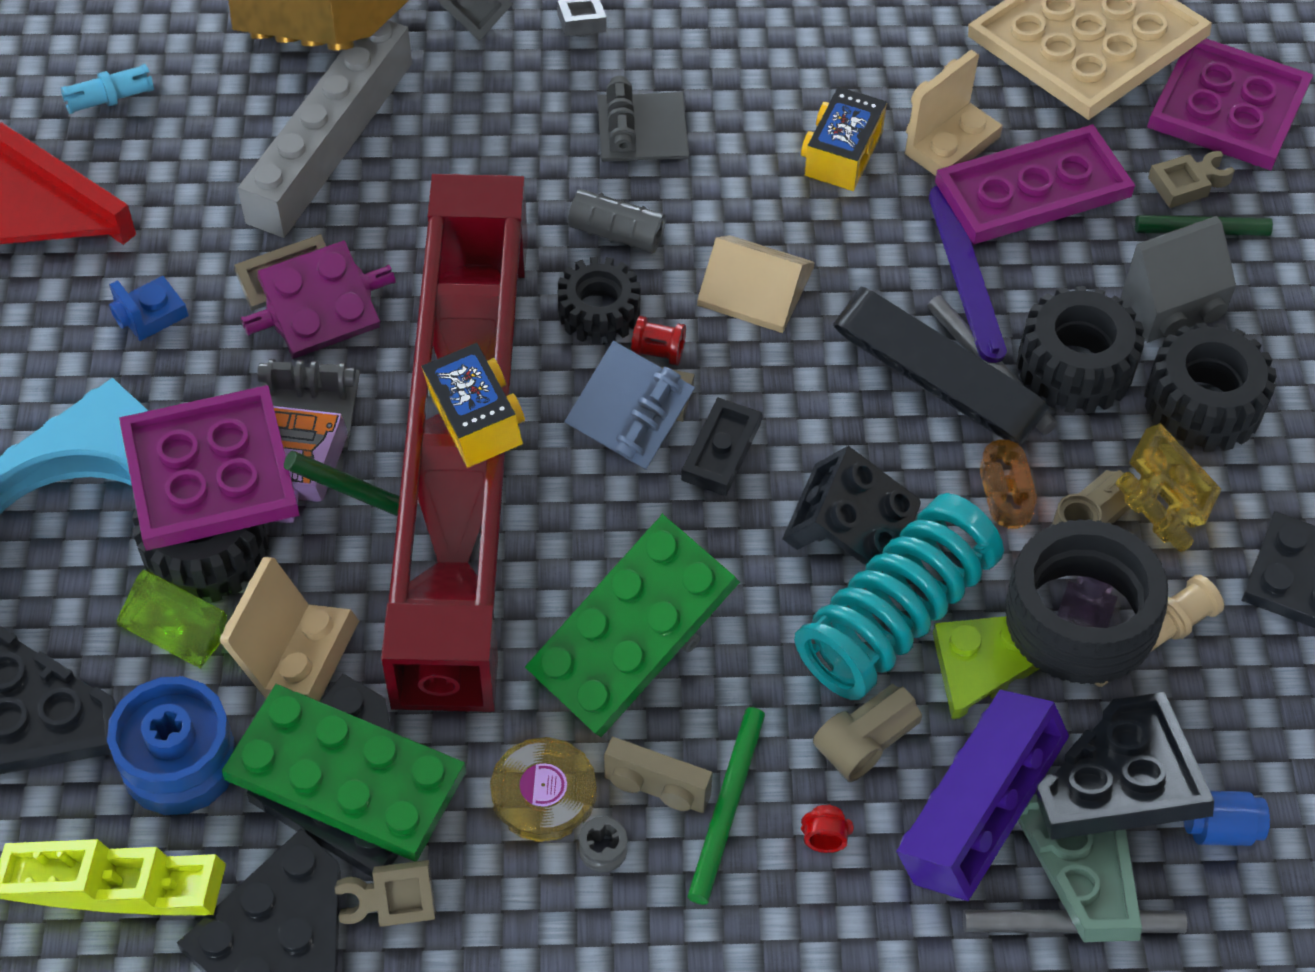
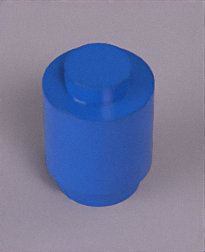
M1210 791L1214 799L1213 817L1183 821L1186 832L1193 835L1198 845L1251 846L1255 841H1264L1267 838L1270 828V813L1266 800L1263 797H1254L1251 792Z

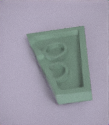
M1034 794L1018 822L1082 941H1140L1142 925L1126 829L1051 840L1037 803V794Z

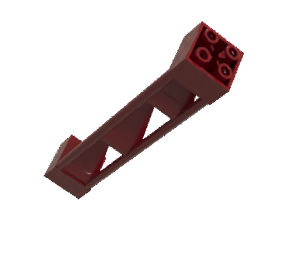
M432 174L389 602L386 607L381 660L391 710L495 712L498 649L494 601L505 452L467 468L440 413L426 420L429 389L422 365L431 362L433 347L436 357L439 359L478 343L486 360L496 359L506 386L501 388L505 396L509 395L518 278H525L528 234L524 176ZM419 501L438 562L410 581L417 502ZM481 527L477 575L468 562Z

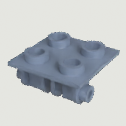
M613 340L564 423L647 470L695 390V387L680 379L681 376L668 367L661 368Z

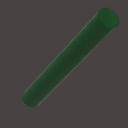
M1137 215L1135 219V232L1166 234L1212 217ZM1218 217L1222 222L1225 235L1271 236L1273 222L1271 218Z
M291 451L286 456L284 461V468L392 515H398V495L296 451Z

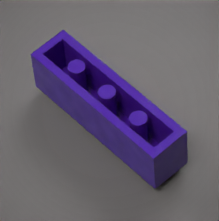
M1000 689L988 709L983 711L974 731L963 748L956 753L949 770L938 787L931 792L927 804L911 829L904 834L901 844L896 851L914 885L965 901L970 900L1036 792L1037 786L1044 779L1069 738L1067 729L1054 701Z

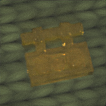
M1160 423L1146 428L1129 461L1131 466L1141 475L1140 479L1138 480L1129 471L1118 478L1116 486L1125 495V503L1135 513L1142 512L1153 524L1152 530L1162 542H1170L1179 552H1183L1189 549L1194 542V538L1185 530L1186 525L1193 528L1206 524L1222 489ZM1158 495L1169 505L1167 510L1157 500Z

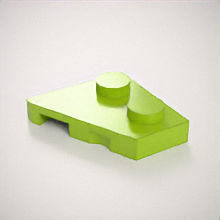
M1006 616L935 623L932 634L952 719H960L967 714L969 707L987 696L994 698L1000 689L1007 690L1012 681L1024 679L1039 670V668L1034 667L1033 663L1028 662L1027 658L1022 656L1020 650L1016 648L1015 642L1012 641L1011 634L1008 631Z

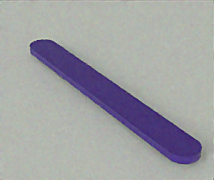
M935 186L930 191L929 202L978 354L989 363L1001 362L1005 358L1007 349L971 240L938 186Z

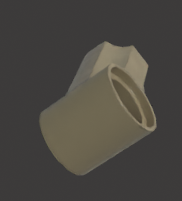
M1106 470L1080 493L1069 494L1061 499L1058 503L1052 525H1056L1059 522H1067L1068 520L1077 521V519L1098 520L1104 523H1111L1112 525L1136 505L1139 493L1133 485V480L1121 470L1115 472Z
M891 684L853 713L849 714L847 711H842L830 718L814 736L813 745L848 782H853L872 769L881 758L883 750L921 722L922 713L918 709L915 698L903 686L897 687Z

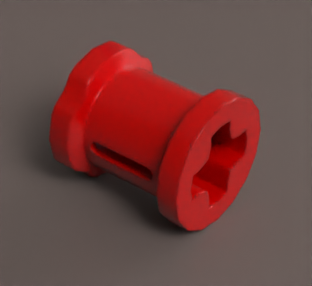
M639 316L633 331L631 351L640 356L643 354L669 359L671 365L678 366L685 345L686 325L680 323L675 327L648 322L647 317ZM650 338L666 341L667 343L652 341Z

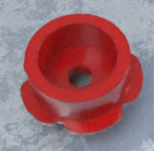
M832 805L817 806L812 812L805 814L801 819V831L804 833L806 846L822 853H834L843 850L847 846L848 835H851L854 831L853 822L850 819H845L843 811Z

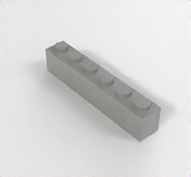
M388 20L371 37L355 40L353 48L342 50L238 186L245 224L285 238L412 65L407 26Z

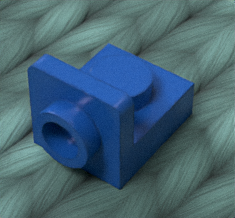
M164 276L127 293L118 280L109 284L114 302L109 304V309L115 321L122 329L128 326L139 341L189 316L186 304Z

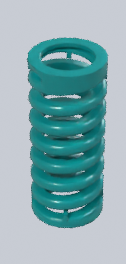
M939 494L918 514L916 521L910 522L901 531L898 538L892 539L884 547L882 554L875 555L866 564L865 571L858 572L849 581L847 588L840 589L831 598L830 605L822 606L813 615L812 623L804 624L795 632L794 642L796 650L809 671L823 685L839 696L849 700L862 699L877 684V672L886 673L895 666L896 655L907 654L913 648L914 638L924 637L930 631L931 621L941 620L948 612V605L958 603L965 596L966 587L975 586L982 578V571L992 569L1002 559L1004 546L997 528L990 518L969 500L956 494ZM945 521L960 527L968 533L977 543L973 549L963 538L949 529ZM937 542L950 550L958 558L963 568L954 564L943 553ZM921 560L933 567L943 578L946 585L931 575ZM905 578L909 579L916 586H918L919 589L925 594L929 602L920 597L911 588V586L908 584ZM889 596H891L898 603H900L903 606V608L908 612L911 618L902 613L895 606V604L892 602ZM872 614H874L881 621H883V623L890 629L892 634L886 631L877 622V620L874 618ZM855 632H857L861 637H863V638L871 645V647L873 648V650L870 649V648L858 637V635H857ZM818 651L832 671H829L816 656Z

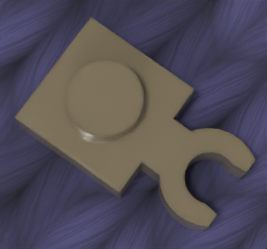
M1213 151L1206 154L1203 161L1197 163L1191 154L1152 165L1148 178L1167 206L1172 208L1208 197L1211 187L1222 188L1229 185L1235 170L1233 167L1224 170L1216 169L1220 166L1223 153L1221 151Z
M429 860L374 867L372 872L374 883L367 884L357 877H345L336 883L335 894L352 893L359 899V904L356 907L340 910V923L354 924L363 920L369 912L378 911L380 927L435 920L436 908Z

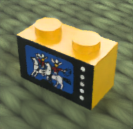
M837 87L830 103L824 101L820 107L815 132L808 131L803 141L801 156L806 157L804 176L854 191L883 133L887 101Z
M478 343L422 365L430 396L467 468L523 444L518 424L525 421L521 406L514 393L505 396L501 387L506 386L496 359L486 360Z

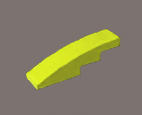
M98 839L5 843L0 858V899L50 907L108 913L214 915L226 863L216 854L167 856L157 847L109 849Z

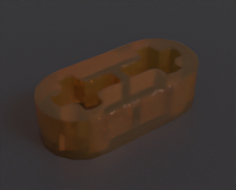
M1003 439L992 441L986 446L980 463V475L990 514L993 520L1003 527L1011 529L1024 527L1031 521L1037 504V494L1026 454L1023 448L1013 441ZM996 459H1003L1005 465L1011 466L1008 475H1004L1003 467L1000 462H995ZM1008 492H1012L1014 503L1021 506V509H1013L1011 503L1005 502Z

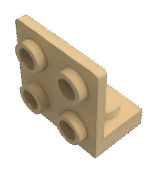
M973 50L968 51L958 60H951L943 71L929 82H922L916 88L911 98L913 105L910 122L906 129L908 136L905 155L935 176L938 169L972 160L1001 136L1003 125L970 103L979 54Z
M263 557L235 611L227 622L220 637V642L265 699L274 685L279 684L320 702L359 620L351 609L308 604L276 559Z

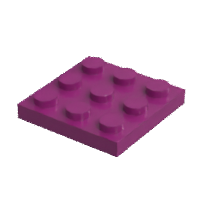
M1206 38L1179 57L1150 115L1147 128L1213 151H1221L1227 156L1272 171L1314 74Z
M268 385L119 417L141 536L146 551L300 516L290 473L284 468L286 456Z

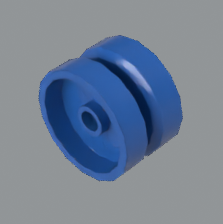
M183 676L159 677L138 685L119 701L109 719L107 743L128 794L143 808L162 815L189 814L209 806L227 790L230 782L224 779L222 769L235 750L236 743L220 698L204 683Z

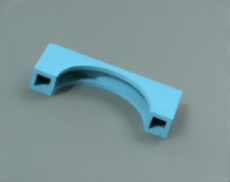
M111 378L100 387L90 390L80 401L60 415L50 418L43 427L20 443L9 447L0 456V514L24 495L42 486L61 480L96 477L112 479L132 486L119 417L142 413L148 410L114 378Z

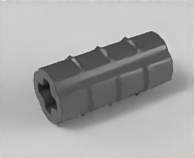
M579 189L569 210L568 226L587 232L590 236L594 234L607 238L610 242L617 241L629 245L632 249L636 247L654 253L663 236L666 215L646 209L645 206L639 207L626 203L624 199L616 200L604 196L603 193L597 194Z

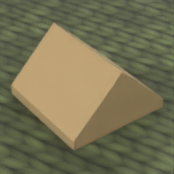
M731 235L716 237L698 296L697 306L783 333L814 269L815 262Z

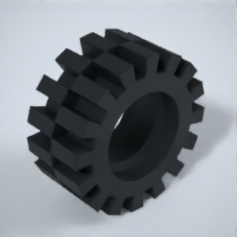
M590 257V265L586 266L583 260L575 262V271L568 267L564 271V278L560 277L557 289L559 321L561 325L565 324V331L569 335L577 331V340L582 342L585 341L587 336H592V344L600 345V337H606L609 344L613 340L616 342V333L622 338L629 335V327L634 329L640 316L641 287L640 282H637V275L633 270L628 273V265L623 262L614 267V259L606 257L605 264H598V257ZM595 294H604L616 299L614 303L603 307H594L582 302L584 298Z

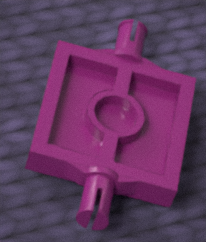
M345 240L258 270V279L266 296V309L241 317L243 328H245L246 335L250 336L253 333L274 327L284 338L292 359L380 327V320L371 302V291L395 284L394 273L391 272L390 265H386L364 274L354 263Z

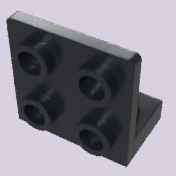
M848 445L814 465L782 540L798 550L816 540L818 542L823 541L827 537L866 566L875 555L882 554L884 547L892 539L898 538L901 531L910 522L915 520L921 501Z

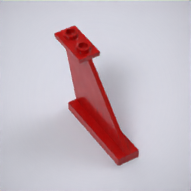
M0 123V244L109 235L124 245L136 235L128 204L4 123Z

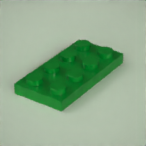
M661 514L527 663L525 668L596 735L602 737L736 588L740 581L664 514Z
M275 684L223 767L222 773L224 779L230 783L415 862L418 861L466 774L465 762L279 684Z

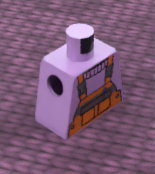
M273 406L285 456L291 451H296L336 468L348 433L341 414ZM289 471L297 503L298 500L319 502L324 499L328 487ZM295 517L278 520L275 522L292 523L294 522Z

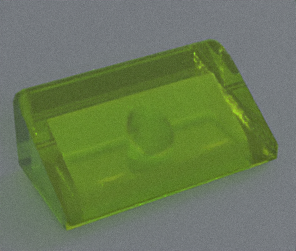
M143 569L137 576L116 622L122 628L201 669L221 643L220 637L228 620L225 612L220 608Z

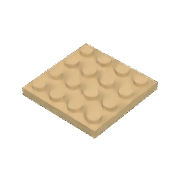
M1004 0L968 24V37L1077 113L1090 120L1210 36L1212 22L1177 0Z

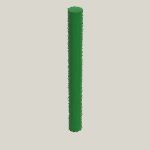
M749 707L745 709L687 898L696 904L706 905L710 899L765 719V713L757 708Z

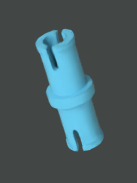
M142 64L139 67L110 75L107 71L98 73V78L61 87V93L64 102L67 101L68 103L66 108L69 114H72L76 111L104 103L108 107L118 104V99L146 91H153L154 85L151 76L147 77V73H149L147 65Z

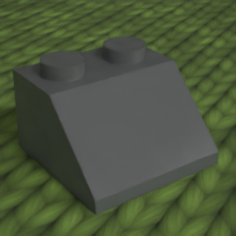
M1214 216L1136 245L1120 299L1123 300L1122 306L1124 308L1131 307L1137 314L1135 321L1142 323L1144 329L1142 336L1147 343L1167 337L1170 334L1175 336L1177 329L1184 326L1192 327L1195 326V323L1215 322L1226 314L1236 282L1221 220Z

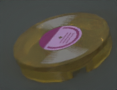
M550 737L527 739L508 749L496 763L490 780L493 810L498 818L500 817L502 822L508 825V829L517 836L538 842L558 840L571 834L572 829L578 827L582 821L584 824L590 817L597 797L594 768L586 755L569 742Z

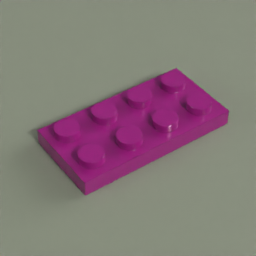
M1094 124L937 170L935 177L936 185L973 244L1130 198L1135 188V184Z

